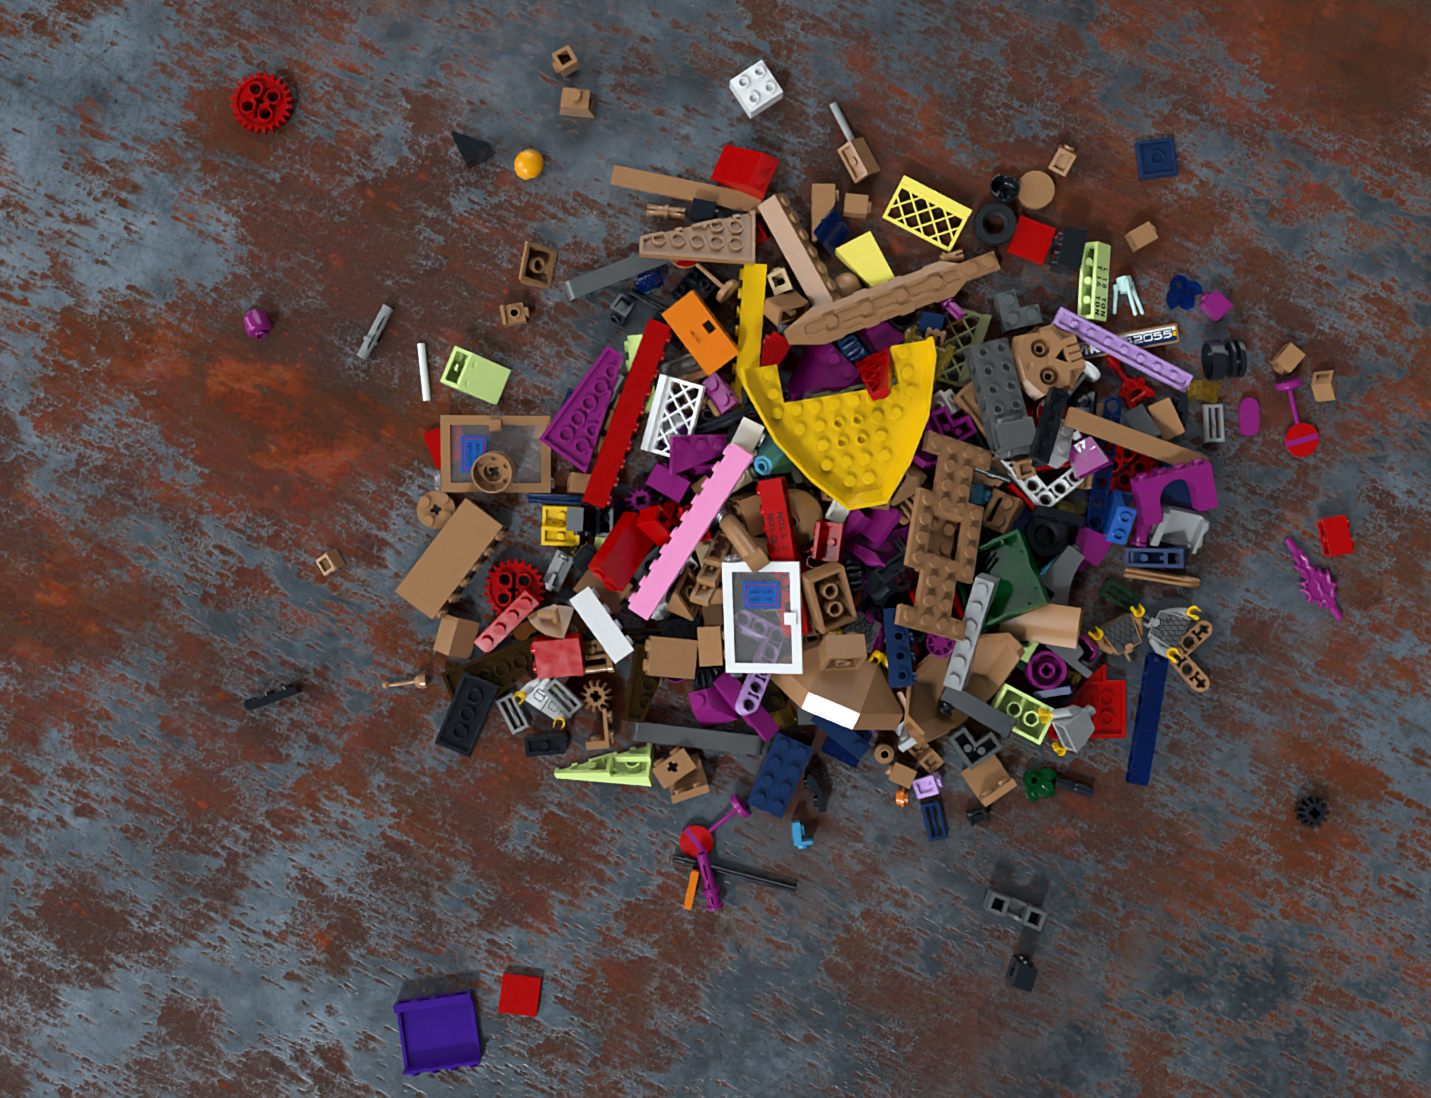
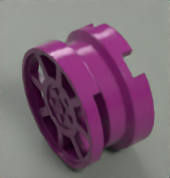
M929 634L927 637V648L932 656L944 659L952 655L955 647L954 640L934 634Z

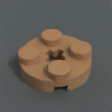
M441 491L426 493L419 499L417 505L419 520L424 526L432 529H442L456 511L454 500L448 494ZM434 505L441 507L442 511H439V515L432 512Z

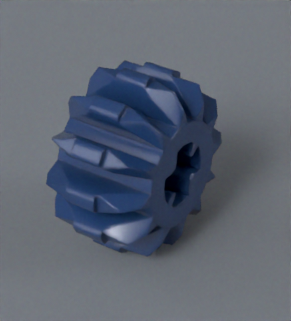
M857 333L847 334L844 338L838 340L841 352L852 364L864 359L868 355L867 348Z

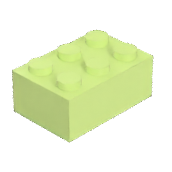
M1006 683L995 694L990 704L1018 720L1012 731L1039 745L1052 723L1051 720L1053 718H1050L1047 723H1042L1038 718L1037 710L1045 708L1048 712H1052L1054 708Z

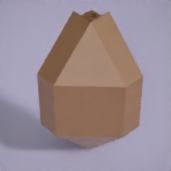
M1010 633L980 634L974 656L973 669L968 685L964 690L984 702H988L998 693L1024 655L1023 646ZM930 653L913 668V670H917L918 682H914V687H907L903 727L919 746L957 729L970 718L969 715L957 708L952 710V716H948L936 709L937 706H940V698L947 687L943 683L952 655L939 659Z
M823 638L803 644V674L772 673L770 679L801 709L851 730H896L904 715V710L895 695L896 689L889 687L887 671L883 667L882 662L877 664L878 659L876 657L871 662L869 661L870 653L867 652V658L858 669L820 670L817 648ZM792 648L780 651L776 663L792 664Z

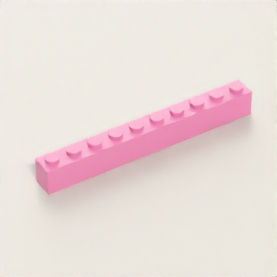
M739 444L727 445L723 451L724 458L721 462L717 461L712 469L714 474L711 478H706L701 486L703 491L700 495L696 494L691 501L692 508L690 511L686 510L680 520L683 522L680 527L674 528L670 534V537H672L669 544L665 543L659 553L662 555L650 565L649 569L651 572L648 577L645 575L641 579L639 591H634L629 598L630 605L628 608L645 620H649L756 456Z

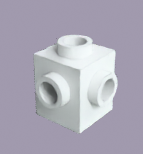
M951 389L945 392L940 390L932 395L934 399L931 400V410L946 406L950 415H953L961 408L952 398L955 394Z

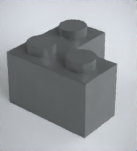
M1015 289L996 293L993 297L1001 334L1032 328L1043 323L1039 304L1019 308Z
M961 725L946 735L963 762L971 770L1003 748L990 730L973 739L967 729Z

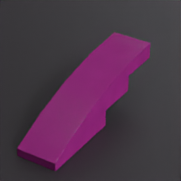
M725 669L713 681V684L731 708L736 711V701L743 685L731 673H726ZM745 701L744 706L749 710V704ZM759 704L755 712L742 716L745 722L756 730L763 741H768L780 729L761 704Z

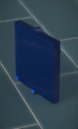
M832 209L824 219H821V223L813 233L826 251L832 255L836 248L842 245V241L850 233V230L836 210Z

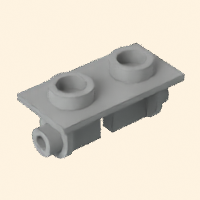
M557 550L543 579L545 588L550 591L553 589L559 592L573 563V558L560 550Z

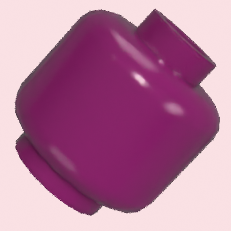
M260 309L248 311L243 319L247 334L256 339L265 338L272 329L268 314Z

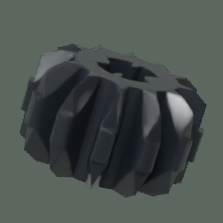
M858 560L842 562L841 565L844 566L850 592L858 593L863 591L864 584L860 562Z
M696 666L695 679H691L693 686L699 689L715 687L713 681L723 672L721 666Z
M1309 795L1308 799L1301 797L1302 803L1296 802L1299 809L1294 810L1295 813L1299 814L1296 820L1301 821L1302 826H1309L1311 829H1314L1315 825L1322 827L1321 821H1327L1324 816L1330 814L1329 811L1324 810L1328 805L1322 803V798L1320 797L1315 798L1313 795Z

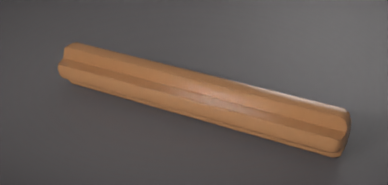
M1125 567L1123 572L1124 577L1191 588H1198L1200 585V579L1195 577L1133 567Z

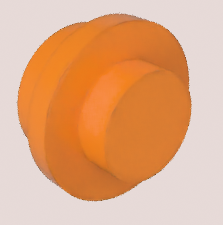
M905 788L897 789L896 804L905 807V803H909V792H906Z

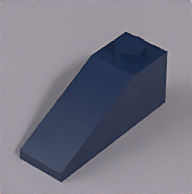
M1188 546L1125 547V567L1185 568L1188 565Z
M814 715L811 719L815 725L858 760L861 759L871 746L854 730L818 715Z

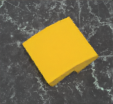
M543 504L541 545H580V536L574 535V531H566L567 507L581 508V506Z

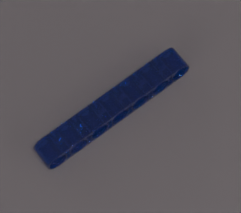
M1116 397L1106 399L1102 405L1101 418L1120 424L1121 400ZM1109 401L1117 403V409L1114 412L1107 408ZM1097 438V441L1101 445L1103 440ZM1111 443V448L1105 450V452L1114 464L1116 445ZM1113 464L1092 475L1086 511V525L1092 530L1101 529L1105 523ZM1102 477L1105 479L1106 484L1103 488L1099 489L1096 487L1095 482L1098 478ZM1095 497H1101L1103 500L1102 505L1098 508L1093 506V499ZM1091 517H1099L1100 523L1098 526L1093 527L1090 525Z
M1148 652L1145 657L1126 771V783L1147 786L1150 779L1169 658L1156 653Z

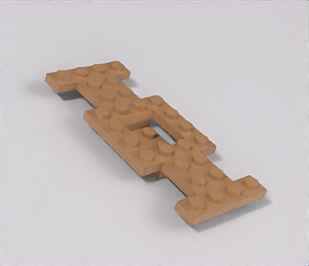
M928 430L924 434L922 450L938 455L933 490L921 487L915 490L904 559L905 566L915 568L914 571L919 572L914 607L897 604L894 624L956 641H964L967 622L951 618L956 581L967 584L973 583L984 507L968 503L973 469L990 470L992 452ZM961 522L955 560L951 559L955 527L956 523Z

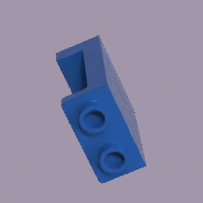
M1112 489L1101 520L1106 541L1120 545L1126 544L1137 514L1136 509L1129 507L1132 493Z

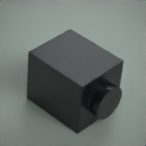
M693 198L690 221L700 223L718 218L719 209L716 208V202Z

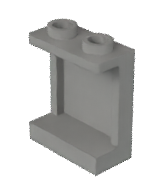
M1161 503L1163 522L1154 524L1152 532H1149L1150 545L1158 547L1160 542L1188 546L1191 553L1196 554L1197 549L1202 546L1204 533L1208 532L1210 527L1206 513Z

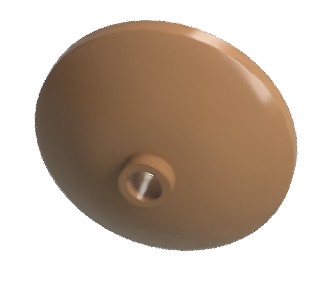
M788 489L792 517L796 520L794 529L797 546H802L815 538L813 528L817 521H823V511L817 499L810 493L800 489Z

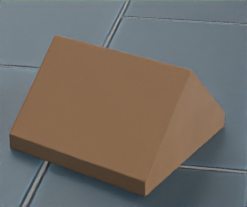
M525 241L518 278L521 284L550 289L557 251Z
M689 566L684 567L666 610L692 621L696 617L700 604L690 602V595L697 583V578Z
M445 614L441 619L433 650L448 656L471 660L475 645L473 641L477 637L480 622Z

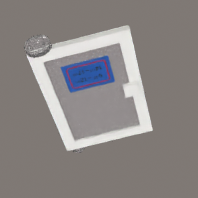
M740 554L723 555L722 583L726 673H730L731 677H740L742 673L803 674L800 561H770V564L753 574L745 561H742Z

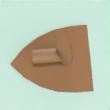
M552 604L527 615V618L543 634L564 639L575 608Z

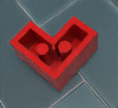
M671 501L641 509L636 525L659 547L665 543L669 544L672 539L670 534L675 527L679 528L681 525L676 515V512H679L678 508L680 506L676 501Z

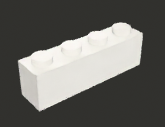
M588 586L569 599V601L612 661L617 663L634 650L632 648L634 643L628 635L624 636L620 630L623 627L618 620H612L609 615L612 612L605 603L602 605L599 602L598 598L600 595L595 588L590 589Z

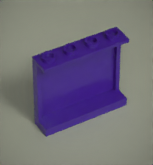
M473 989L397 1000L394 1003L393 1010L394 1013H397L405 1067L402 1072L403 1075L409 1074L410 1077L420 1075L421 1072L433 1074L441 1069L453 1071L461 1066L473 1068L480 1064L482 1052Z

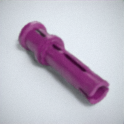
M701 851L696 854L704 883L703 895H706L707 910L715 911L721 909L724 904L720 900V888L715 884L708 851Z

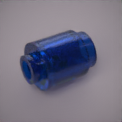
M652 270L638 275L637 280L634 281L637 291H642L643 294L659 289L660 286L664 285L659 270Z

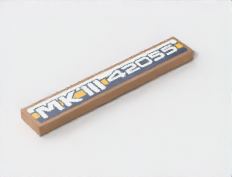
M1177 323L1115 334L1142 349L1180 342ZM1082 340L1077 342L1083 359L1109 355Z

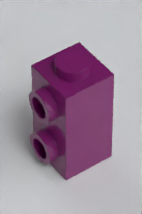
M861 508L850 510L844 522L843 547L846 542L852 541L872 521Z

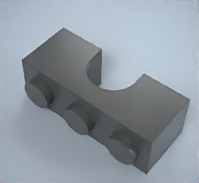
M991 888L988 889L982 904L985 910L1002 917L1008 916L1038 931H1041L1047 915L1043 908Z

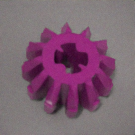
M645 485L641 486V491H639L637 486H634L636 493L629 490L628 493L632 498H625L626 501L632 502L626 505V508L634 506L631 512L638 510V515L641 509L652 507L650 506L651 504H658L657 501L651 500L657 497L656 493L649 496L652 488L649 487L645 492ZM645 496L646 504L638 506L637 498Z

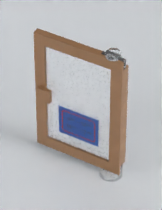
M440 415L441 473H435V492H484L474 484L471 469L474 461L479 456L490 451H502L513 458L516 464V477L509 487L498 493H551V489H555V477H551V448L539 440L550 425L551 416ZM498 467L492 468L494 470V475L500 474L498 472Z

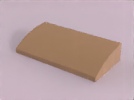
M1049 604L1001 623L999 633H1010L1018 640L1077 649L1084 611L1081 608Z

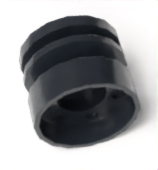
M1240 337L1226 338L1223 343L1219 339L1203 343L1201 363L1205 378L1208 381L1224 379L1225 375L1228 379L1240 378L1245 375L1247 354L1244 342Z

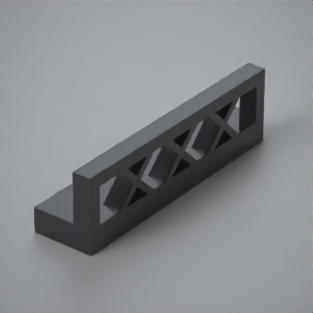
M1055 386L1049 387L1028 458L1032 459L1031 466L1034 468L1049 464L1070 395Z

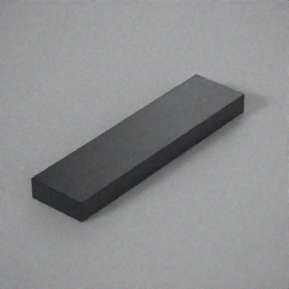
M947 686L940 698L1006 738H1009L1018 721L964 689L958 691Z

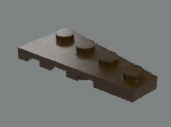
M634 643L623 721L643 723L653 695L659 685L660 676H648L643 671V661L647 659L645 644Z

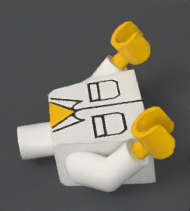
M569 676L557 678L565 685ZM536 678L531 680L514 694L512 699L516 696L521 698L518 705H521L526 700L554 719L553 728L555 724H560V731L564 729L568 717L542 691L553 680L552 678ZM555 683L554 686L572 703V699ZM550 688L548 691L571 712V708Z

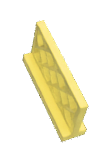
M904 175L882 218L950 252L972 210ZM901 188L909 192L911 200L900 203L898 194ZM919 199L925 200L928 208L917 212L914 201ZM912 202L915 213L904 216L901 205ZM899 206L902 217L893 219L887 216L891 208ZM938 207L943 209L945 217L934 220L931 210ZM929 211L932 221L921 225L918 214ZM916 215L919 226L910 228L907 226L905 218ZM956 216L962 219L959 227L951 229L948 218ZM946 219L949 230L938 233L935 223ZM933 224L936 234L929 237L924 235L922 227ZM920 228L921 233L914 229ZM957 230L953 237L952 231ZM950 233L952 241L948 247L941 244L940 235Z

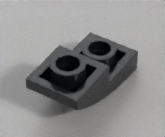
M1180 392L1173 396L1171 402L1185 430L1188 419V400L1186 393Z
M806 772V778H803L804 789H808L809 794L816 793V796H813L814 808L818 807L819 812H826L827 809L822 791L810 772Z

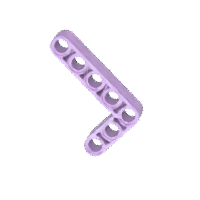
M741 609L734 614V629L760 642L752 663H776L785 641V633L782 632L781 627L748 610ZM738 616L742 617L743 624L739 622ZM755 624L759 626L760 632L755 629ZM772 633L776 635V641L772 638ZM765 650L770 653V658L765 655ZM760 673L747 674L735 705L738 714L746 716L758 709L772 673H763V675ZM751 684L755 685L756 692L751 689ZM745 701L749 704V710L744 706Z

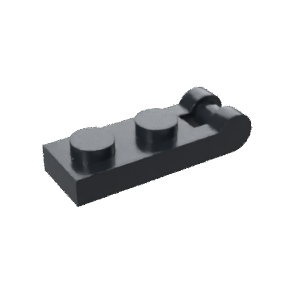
M291 683L282 686V691L277 693L271 690L263 693V698L258 699L254 697L247 699L244 702V707L247 710H253L301 693L300 685L293 686Z

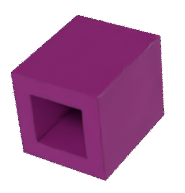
M1217 289L1211 293L1209 291L1200 298L1202 302L1198 305L1213 322L1219 320L1233 306Z

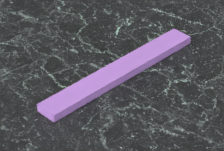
M1063 307L1059 308L1052 324L1064 332L1075 334L1076 338L1180 392H1186L1194 376Z

